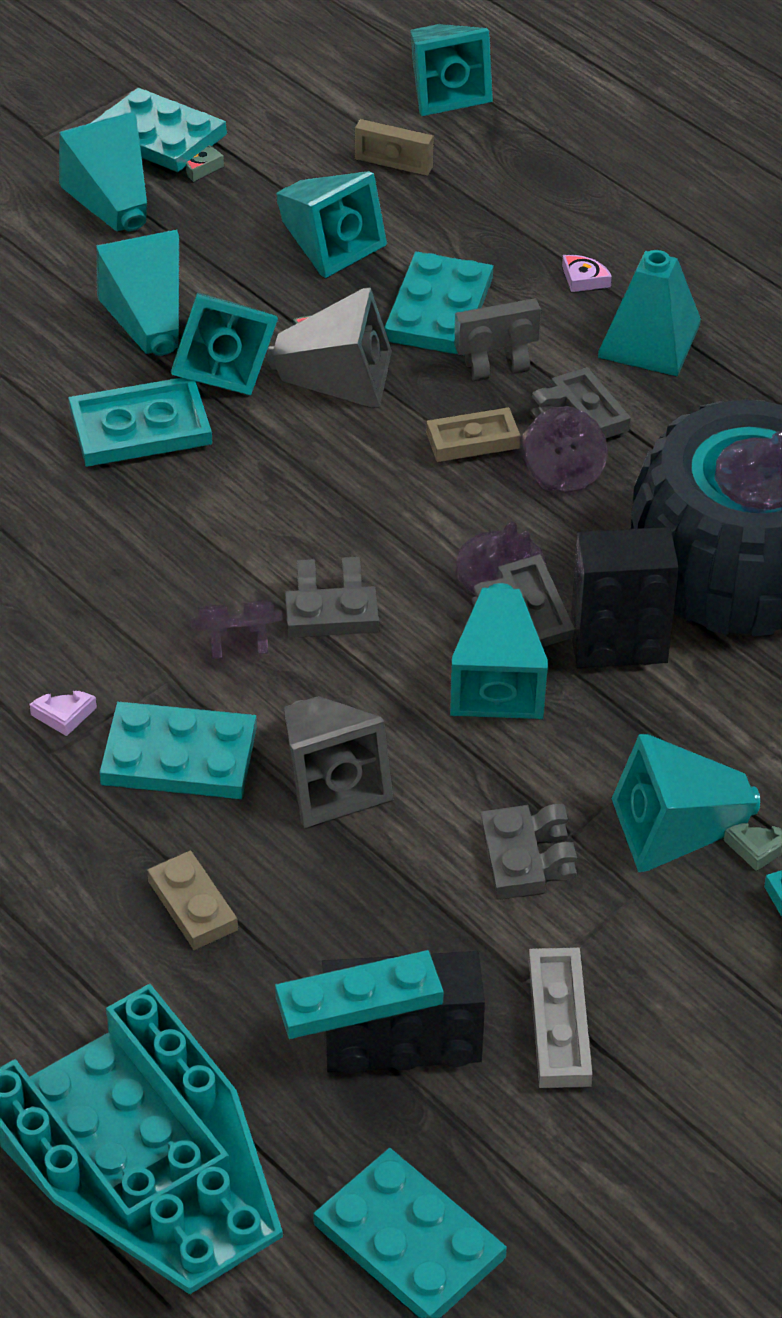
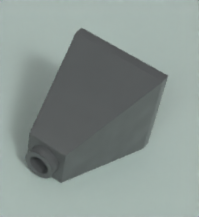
M363 288L278 333L275 345L268 347L267 357L270 369L272 371L277 370L283 382L374 408L380 407L392 350L371 288Z
M320 696L299 700L284 707L300 820L304 828L394 800L385 723L380 716Z

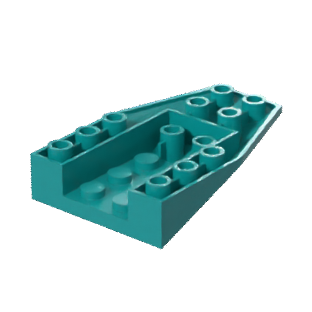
M148 984L106 1008L108 1033L29 1077L16 1059L0 1067V1146L55 1205L188 1294H192L281 1239L283 1231L237 1090L153 986Z

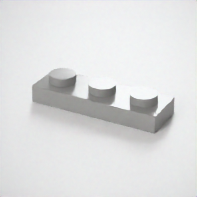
M580 948L529 949L528 962L539 1088L591 1087L592 1065Z

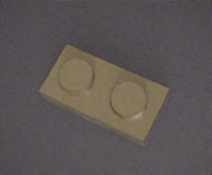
M360 119L355 127V159L428 176L433 168L434 135Z
M509 407L426 421V434L437 462L520 448L521 435Z
M191 850L147 869L149 884L193 950L238 931L237 917Z

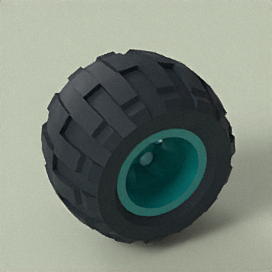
M749 399L729 402L719 401L700 406V409L692 414L681 415L667 426V431L656 440L653 450L648 451L634 485L631 529L671 528L679 566L674 614L685 621L691 620L706 627V630L727 635L729 633L761 636L774 634V631L782 629V405Z

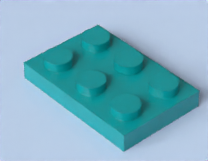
M141 88L132 91L128 96L93 121L97 122L134 111L137 117L141 157L176 172L186 166V162L206 147L214 145L227 135L226 121Z
M415 251L384 328L388 341L458 354L454 345L455 313L482 308L493 279L494 265Z
M176 378L69 397L70 412L86 467L212 444V431L194 380Z
M117 701L100 769V783L105 786L242 799L257 730V717L251 714Z
M388 1148L313 1213L314 1225L419 1318H441L506 1258V1245L391 1148Z

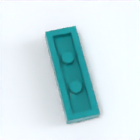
M429 950L275 984L276 1000L289 1039L443 1004L444 991Z

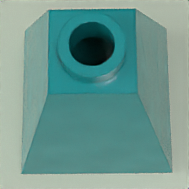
M436 24L410 30L416 92L421 116L493 102L490 37L487 28Z
M134 111L59 132L60 186L115 231L124 229L126 231H135L146 223L147 198L137 117Z
M370 171L300 180L276 193L282 222L319 274L325 278L387 245L375 176Z
M172 230L97 245V296L99 301L145 354L153 353L163 356L173 352L178 348L179 335L178 231Z
M661 250L644 252L598 351V358L678 377L701 321L678 258L670 257Z
M197 292L171 369V374L251 395L278 317Z
M497 583L488 588H482L452 656L450 716L544 718L548 659L520 589H514L512 586L504 583Z
M649 734L638 735L611 798L638 872L649 871L724 838L726 829L741 823H748L751 815H756L760 809L759 791L755 786H750L745 773Z

